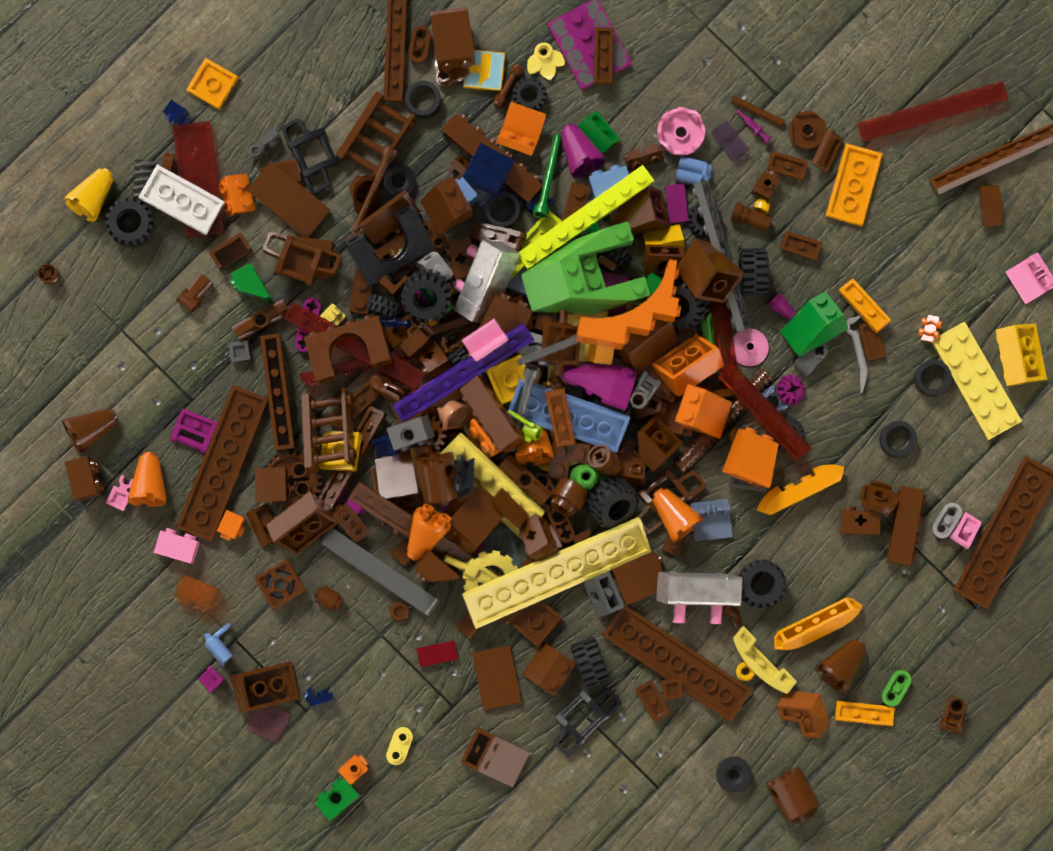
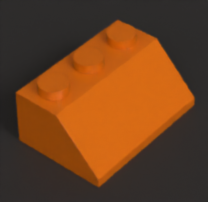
M696 333L651 365L666 387L677 396H681L685 393L688 384L692 386L697 385L722 368L724 363L719 348Z

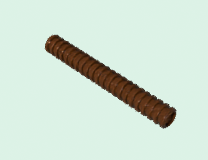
M760 369V373L755 374V378H752L751 382L747 383V387L744 386L743 391H739V395H735V399L730 401L732 406L724 426L725 430L728 429V425L732 424V421L736 420L735 417H739V413H743L744 408H747L748 404L752 403V399L755 400L756 395H760V391H764V387H767L768 383L773 381L772 377L765 370ZM699 434L698 438L693 440L694 443H690V447H686V451H682V455L677 457L678 460L673 461L674 466L682 473H686V469H690V465L695 464L694 461L699 459V455H703V451H707V447H711V443H714L716 438Z

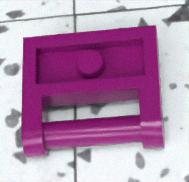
M182 408L170 441L180 442L205 454L218 422ZM181 429L205 438L204 442L201 443L181 435Z

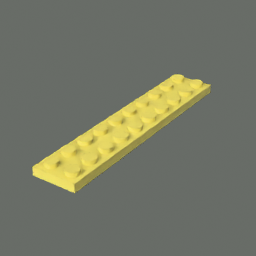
M637 517L556 552L543 560L533 562L464 592L462 596L473 625L477 629L652 551L642 521Z

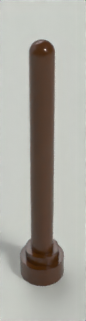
M384 146L382 163L352 230L354 233L360 231L361 227L359 224L365 220L389 163L396 159L398 151Z

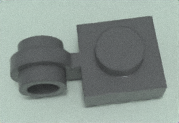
M275 128L260 138L257 144L249 147L248 153L252 159H260L264 154V148H272L279 142L278 139L281 137ZM259 149L258 154H253V151Z

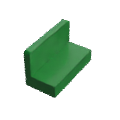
M598 111L586 116L578 125L602 154L621 140Z

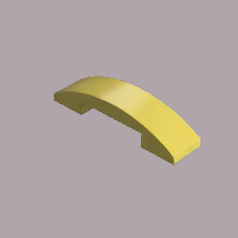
M744 626L741 627L733 637V640L743 660L767 684L783 693H789L797 681L785 668L778 671L753 645L757 639Z

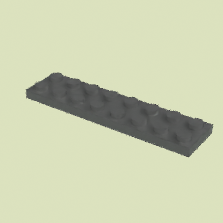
M709 181L694 183L693 194L695 199L699 200L700 207H698L701 218L704 217L706 224L704 225L705 234L709 236L712 246L733 262ZM738 283L726 300V306L733 315L731 318L732 326L734 329H737V332L752 327Z

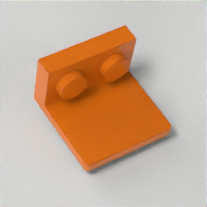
M511 102L496 143L532 156L540 137L546 114Z

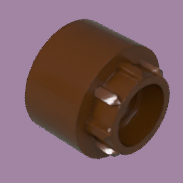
M561 478L551 494V506L560 514L570 517L574 513L580 512L589 494L578 483L570 479Z

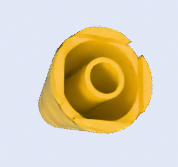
M105 168L103 170H96L64 197V200H67L65 202L66 205L80 217L83 214L87 216V221L95 222L114 181L112 178L113 174Z

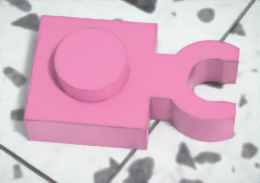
M124 475L119 479V488L113 486L106 501V504L125 511L128 505L129 492L127 491L133 481L131 479L130 483L126 485L124 483L126 476Z

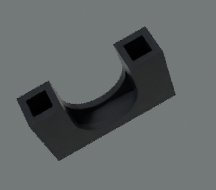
M411 205L394 214L404 234L403 248L396 256L390 259L377 258L361 233L344 242L367 285L379 283L383 276H391L397 273L400 267H407L413 264L415 259L420 256L423 257L435 249L415 208Z

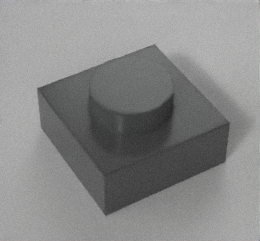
M248 341L229 343L232 363L251 360Z

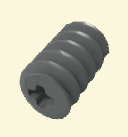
M134 160L136 163H139L134 165V169L137 171L133 173V176L138 178L133 180V184L136 187H133L132 191L137 194H134L132 198L135 200L139 199V195L154 171L153 167L157 165L153 161Z

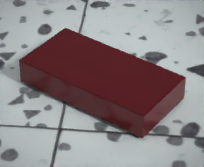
M454 640L416 648L420 667L458 659Z

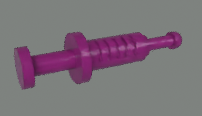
M737 110V114L744 119V123L754 131L753 135H760L764 139V143L767 144L772 137L767 136L762 131L764 127L758 126L750 117H746L741 110Z

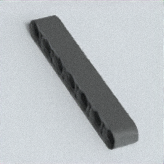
M334 528L326 532L320 541L322 545L430 617L440 602L436 597Z

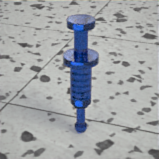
M394 317V319L380 318L382 325L393 326L394 329H398L400 326H405L406 329L411 327L410 319L400 321L399 317Z

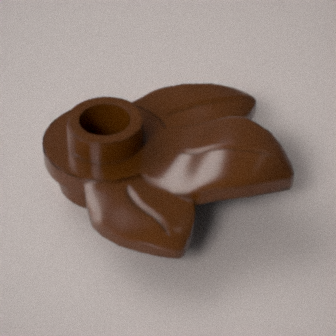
M437 60L435 61L436 81L440 86L446 87L453 82H461L470 73V69L462 67L453 68L449 71H438Z

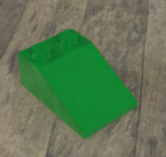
M825 291L809 300L780 332L797 356L801 357L849 328L844 314Z

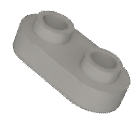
M948 503L942 508L932 525V533L935 537L946 538L951 534L962 516V509L958 504ZM949 509L954 510L953 516L948 514ZM940 525L944 527L943 532L938 531Z

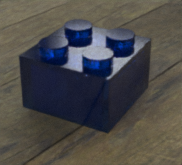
M480 143L463 178L467 183L497 198L515 165V160Z

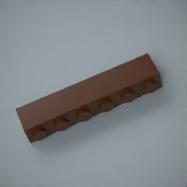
M455 113L441 129L442 134L529 206L543 189L541 184L543 181L535 174L531 176L527 172L528 168L521 162L517 164L512 160L514 157L505 150L503 152L499 149V144L494 139H487L484 136V131L478 126L473 127L469 123L470 120L464 114L459 115Z
M280 334L260 336L275 451L295 450L296 443L282 336Z

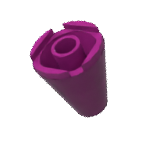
M568 124L563 127L561 137L572 177L577 179L588 176L587 172L591 170L593 172L598 171L606 162L601 151L578 125Z

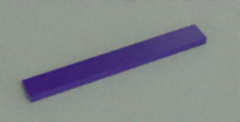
M523 323L505 334L508 341L480 360L475 361L472 356L468 357L393 404L392 406L402 422L407 421L471 381L477 375L479 376L533 342L534 338Z

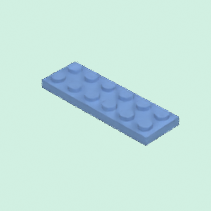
M519 379L509 410L518 413L525 384L523 379ZM533 383L524 419L553 431L545 395L546 391L553 389ZM566 394L575 438L594 445L603 444L612 451L617 452L630 416Z

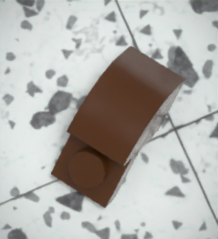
M409 314L406 315L397 324L384 331L387 342L393 348H399L402 341L409 337L407 330L415 323L419 326L424 321L422 319L417 321L416 316L412 318ZM414 327L410 332L414 333L417 328Z

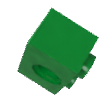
M337 778L331 784L333 788L330 791L326 792L324 790L316 797L318 801L315 805L329 821L361 795L345 778ZM332 793H340L342 799L339 803L332 801Z

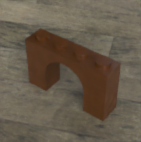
M368 315L364 317V320L357 322L356 320L346 322L344 326H331L327 328V331L320 333L319 331H314L304 337L318 385L337 380L332 362V351L340 340L347 337L361 339L366 344L374 368L393 363L379 316Z

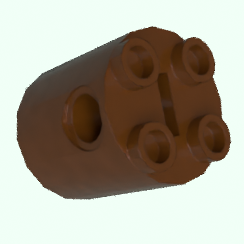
M433 451L428 453V457L415 460L423 501L425 503H436L438 507L450 505L458 497V494L453 489L455 475H457L453 452L440 454L439 451Z
M799 766L785 771L781 774L782 776L766 783L786 822L803 823L814 816L820 802Z

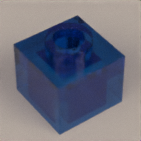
M170 100L163 111L166 116L165 120L172 125L177 123L181 126L189 115L187 109L173 100Z

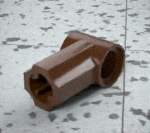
M200 273L189 288H185L179 294L176 301L192 313L197 309L202 301L201 299L214 284Z

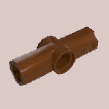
M280 300L262 311L255 312L251 317L232 326V329L239 341H242L261 330H266L270 325L289 316L290 313L283 300ZM260 316L266 318V322L263 325L256 323V319Z
M510 454L498 466L541 506L551 496L552 492ZM522 475H528L531 478L529 485L525 486L520 483Z

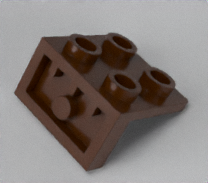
M621 440L618 451L614 453L621 458L622 466L615 476L622 477L631 487L642 488L646 465L640 459L638 442Z

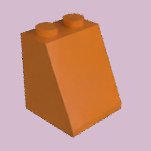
M688 384L675 421L686 429L720 439L732 402L705 389Z
M748 427L745 430L738 429L722 472L754 486L770 488L779 444L773 442L774 438L763 434L762 437L757 435V431Z

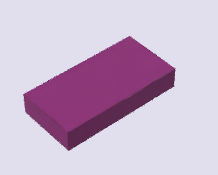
M684 184L666 185L669 223L688 222Z

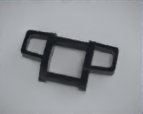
M299 118L283 125L281 129L288 143L287 146L289 150H292L300 167V174L311 194L316 195L330 188L332 183L326 168L335 166L340 161L332 151L325 135V129L320 128L309 132L303 120ZM299 123L305 134L292 141L288 129ZM319 138L328 159L308 168L299 146L312 139ZM322 171L325 184L314 189L309 177Z
M604 688L592 699L580 689L577 692L578 694L560 712L554 715L564 727L554 738L553 743L567 757L571 756L581 745H584L587 742L586 739L604 721L607 722L610 716L621 706L622 702L608 688ZM605 694H610L616 702L605 713L596 702ZM584 699L599 716L580 734L565 717ZM567 731L578 740L569 750H565L559 744L560 739Z

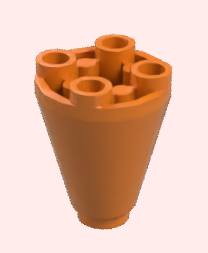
M428 504L417 508L414 512L409 537L408 557L415 561H421L449 531L451 517L445 513L435 511Z

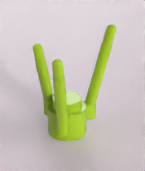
M511 410L508 411L510 415L525 424L522 433L525 434L524 441L530 443L531 440L537 441L543 431L541 426L529 422Z

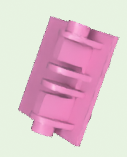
M1038 253L1005 272L1025 304L1053 288V276Z

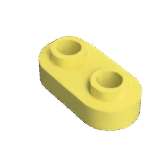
M400 727L394 732L386 754L389 763L399 765L406 759L413 740V734L410 729ZM401 733L406 734L407 738L405 741L400 740L399 736ZM393 752H398L400 757L394 759L392 756Z

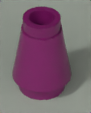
M776 293L767 303L771 310L788 320L796 313L783 294Z

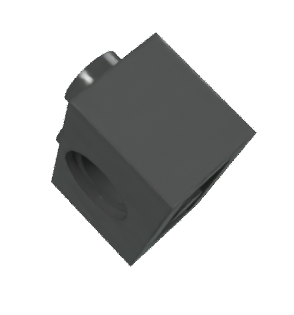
M428 415L387 428L393 449L401 448L402 452L412 449V444L418 443V446L429 443V438L435 437ZM410 430H411V431L413 432V434H414V438H413V439L409 436V431H410Z
M610 572L600 574L583 582L598 618L624 607Z

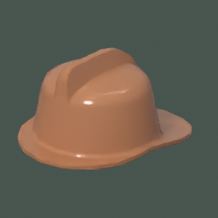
M452 400L437 408L444 430L459 429L475 418L470 405H463L456 400Z

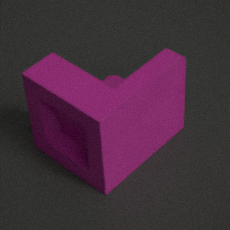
M212 665L198 679L208 689L209 693H213L226 680Z

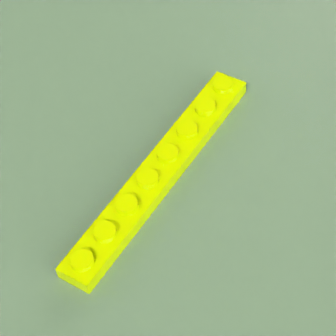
M642 165L519 251L520 260L529 270L651 185L654 179Z

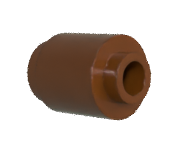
M326 585L323 588L319 587L314 595L317 598L315 602L330 611L334 610L337 612L344 600L341 594Z

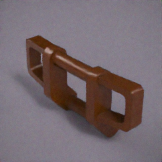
M272 231L268 233L263 246L265 254L278 259L275 275H284L305 282V285L312 286L316 272L335 276L341 261L340 254L324 249V247H315L294 240V237L289 235L286 236ZM272 238L285 241L280 254L268 249ZM291 247L315 254L308 275L284 267ZM323 254L336 259L333 269L329 270L318 267Z
M666 468L662 471L663 474L644 490L638 491V494L647 504L635 518L639 517L641 519L651 508L660 519L650 528L643 524L646 533H652L663 524L652 499L648 495L669 479L682 494L680 499L685 503H689L706 487L705 482L696 471L691 469L679 478H676ZM694 475L700 485L689 494L680 482Z

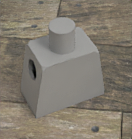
M431 250L427 255L415 259L414 263L419 270L425 269V272H428L429 269H433L432 273L436 274L438 271L441 273L440 277L445 276L447 280L454 275L437 252Z

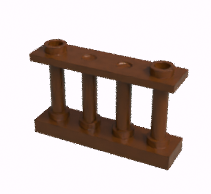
M378 91L375 92L336 153V157L342 162L346 158H350L373 172V176H376L382 160L376 166L355 153L354 149H352L356 142H360L381 156L383 155V147L368 139L362 133L366 126L374 128L393 140L390 148L396 150L408 130L412 131L417 123L415 121V114L411 113L409 118H406L385 105L383 95ZM382 111L403 124L404 126L399 134L394 133L375 121L373 117L375 112Z
M345 387L341 388V397L318 401L309 393L302 394L305 469L311 473L319 472L320 463L343 459L351 467L355 466L357 453L354 448L353 394ZM342 404V415L317 419L316 410L318 408ZM343 423V433L322 437L317 436L319 426ZM344 441V452L325 455L318 454V447L321 444Z

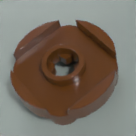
M811 111L797 114L788 127V135L792 144L802 150H812L820 146L827 131L825 121L818 114ZM805 126H809V129H812L813 132L806 135L802 130L805 129Z
M873 481L870 485H863L861 489V506L865 510L890 515L897 507L899 495L897 492L895 494L892 491L890 485Z

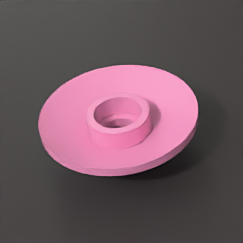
M751 328L736 333L730 345L731 354L736 362L748 367L760 364L766 358L769 349L766 337L760 331ZM748 343L753 344L754 348L752 350L747 349Z

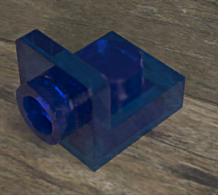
M312 686L306 687L307 691L304 692L306 702L311 703V706L335 700L334 693L328 692V689L316 692V697H314Z

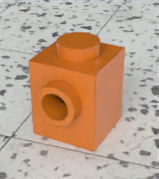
M226 510L217 529L221 533L220 537L231 541L232 538L237 540V537H241L244 533L245 527L243 525L246 518Z
M355 754L338 771L351 785L369 769L367 766L369 762L363 755L358 756Z

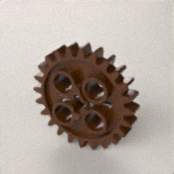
M286 450V456L279 452V459L272 457L274 463H266L273 468L286 467L287 481L291 479V476L294 479L309 477L308 481L294 482V486L287 483V488L289 489L287 501L273 503L274 507L280 504L281 511L285 506L288 509V507L309 492L314 494L321 493L317 488L318 486H323V483L318 482V479L323 478V475H318V472L311 473L307 469H305L303 475H297L295 472L297 466H304V452H301L299 456L296 450H294L293 455H290V452ZM301 484L308 486L307 493L300 494L298 492Z

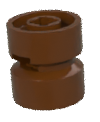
M599 444L589 451L588 462L605 477H612L618 474L622 466V460L609 447Z

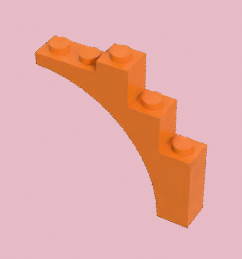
M668 261L660 286L647 301L637 308L622 315L609 318L581 317L578 324L576 341L622 350L624 344L628 343L629 333L648 336L650 330L653 331L655 319L673 323L674 319L679 317L681 306L678 305L679 298H674L676 286H673L674 279H677L679 274V268H676L677 261Z

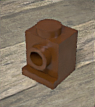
M764 170L751 192L768 201L780 182V179H778L779 175L772 170L768 172ZM766 180L770 181V182H771V185H770V186H766V185L764 184V181H766Z

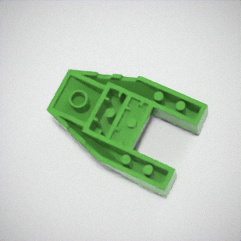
M629 222L610 226L572 240L521 274L531 310L542 313H560V310H565L569 314L594 315L649 299L650 292L645 277L605 287L596 254L633 243L634 239Z

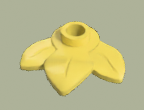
M540 43L535 47L534 55L528 59L529 74H534L539 71L545 79L551 80L555 75L556 67L565 65L564 57L560 52L553 50L548 43ZM541 50H546L547 55H541Z

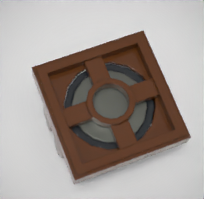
M288 558L254 577L273 611L307 592Z

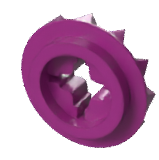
M795 375L783 376L777 384L778 397L787 405L798 404L803 400V396L806 393L804 392L805 384L802 383L801 378ZM791 387L797 388L793 392H786Z

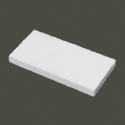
M158 164L138 197L204 235H207L225 201Z

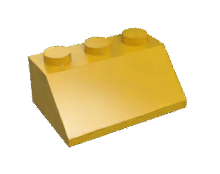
M1036 323L1012 325L997 329L996 340L999 344L1000 360L1003 364L1004 379L1007 386L1047 380Z

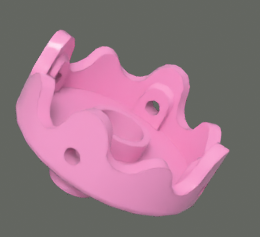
M678 107L664 113L658 125L657 136L660 145L665 151L675 156H687L694 153L701 146L705 137V127L697 111ZM678 128H684L686 136L678 137L675 131Z

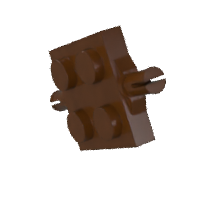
M560 310L559 322L546 321L543 323L541 349L569 339L573 335L577 336L578 326H573L567 322L568 311ZM580 343L542 357L540 360L555 364L554 376L563 377V365H578Z

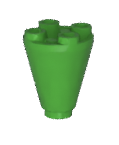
M577 463L570 468L569 479L581 485L588 493L600 480H605L604 476L590 464ZM584 473H588L590 475L589 480L583 479L582 476Z

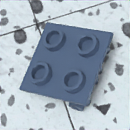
M728 499L690 503V507L704 518L699 525L697 523L694 524V541L733 537Z

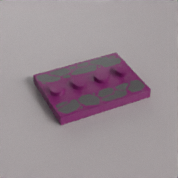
M591 0L547 23L581 91L593 85L595 27L613 28L599 0ZM615 30L613 37V74L632 65Z

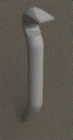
M858 316L849 318L846 321L849 329L845 332L852 337L860 368V394H862L868 376V369L859 334L856 330L850 329V325L860 318Z

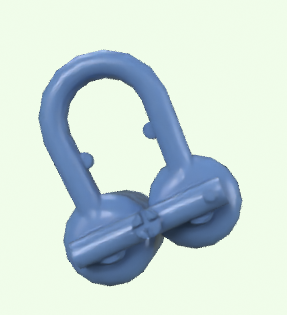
M681 156L675 182L694 186V183L709 181L712 165L705 161Z
M230 623L223 626L213 636L209 633L204 635L206 648L222 666L233 655L218 637L232 626Z

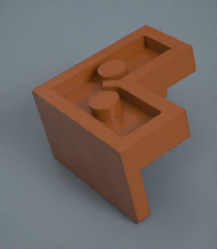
M790 690L789 693L783 694L777 704L781 720L799 722L803 737L821 739L830 724L821 694Z

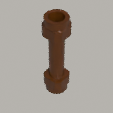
M515 63L509 71L510 75L500 94H497L494 98L493 105L501 109L507 101L506 97L517 77L520 78L524 70L523 67Z

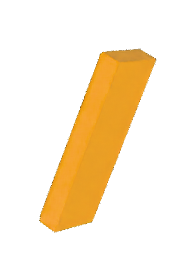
M851 279L838 290L839 294L875 333H878L891 322V319L854 279Z
M836 701L834 720L893 726L895 707Z

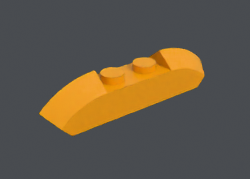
M822 465L812 469L814 477L809 474L800 479L802 483L796 486L794 483L783 487V492L776 486L763 497L757 510L772 515L841 481L844 466Z
M846 597L783 628L774 637V649H797L828 635L851 622L858 615L863 605L853 598Z

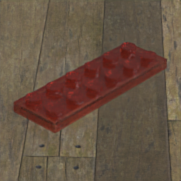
M206 121L172 126L178 176L221 199L211 122ZM222 208L207 235L185 224L186 238L191 239L225 234Z

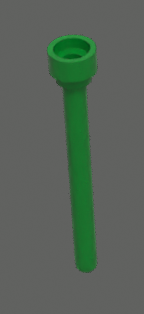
M555 134L540 202L534 207L533 215L538 218H547L550 209L547 201L561 143L560 134Z

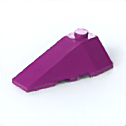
M578 363L576 366L563 365V377L559 378L573 386L580 385L584 387L586 393L589 395L594 393L602 397L601 401L608 405L626 410L637 372L631 368L619 365Z

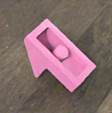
M965 512L949 538L969 549L982 522Z

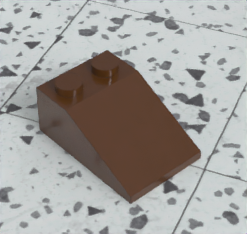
M291 661L230 675L239 713H247L300 699Z

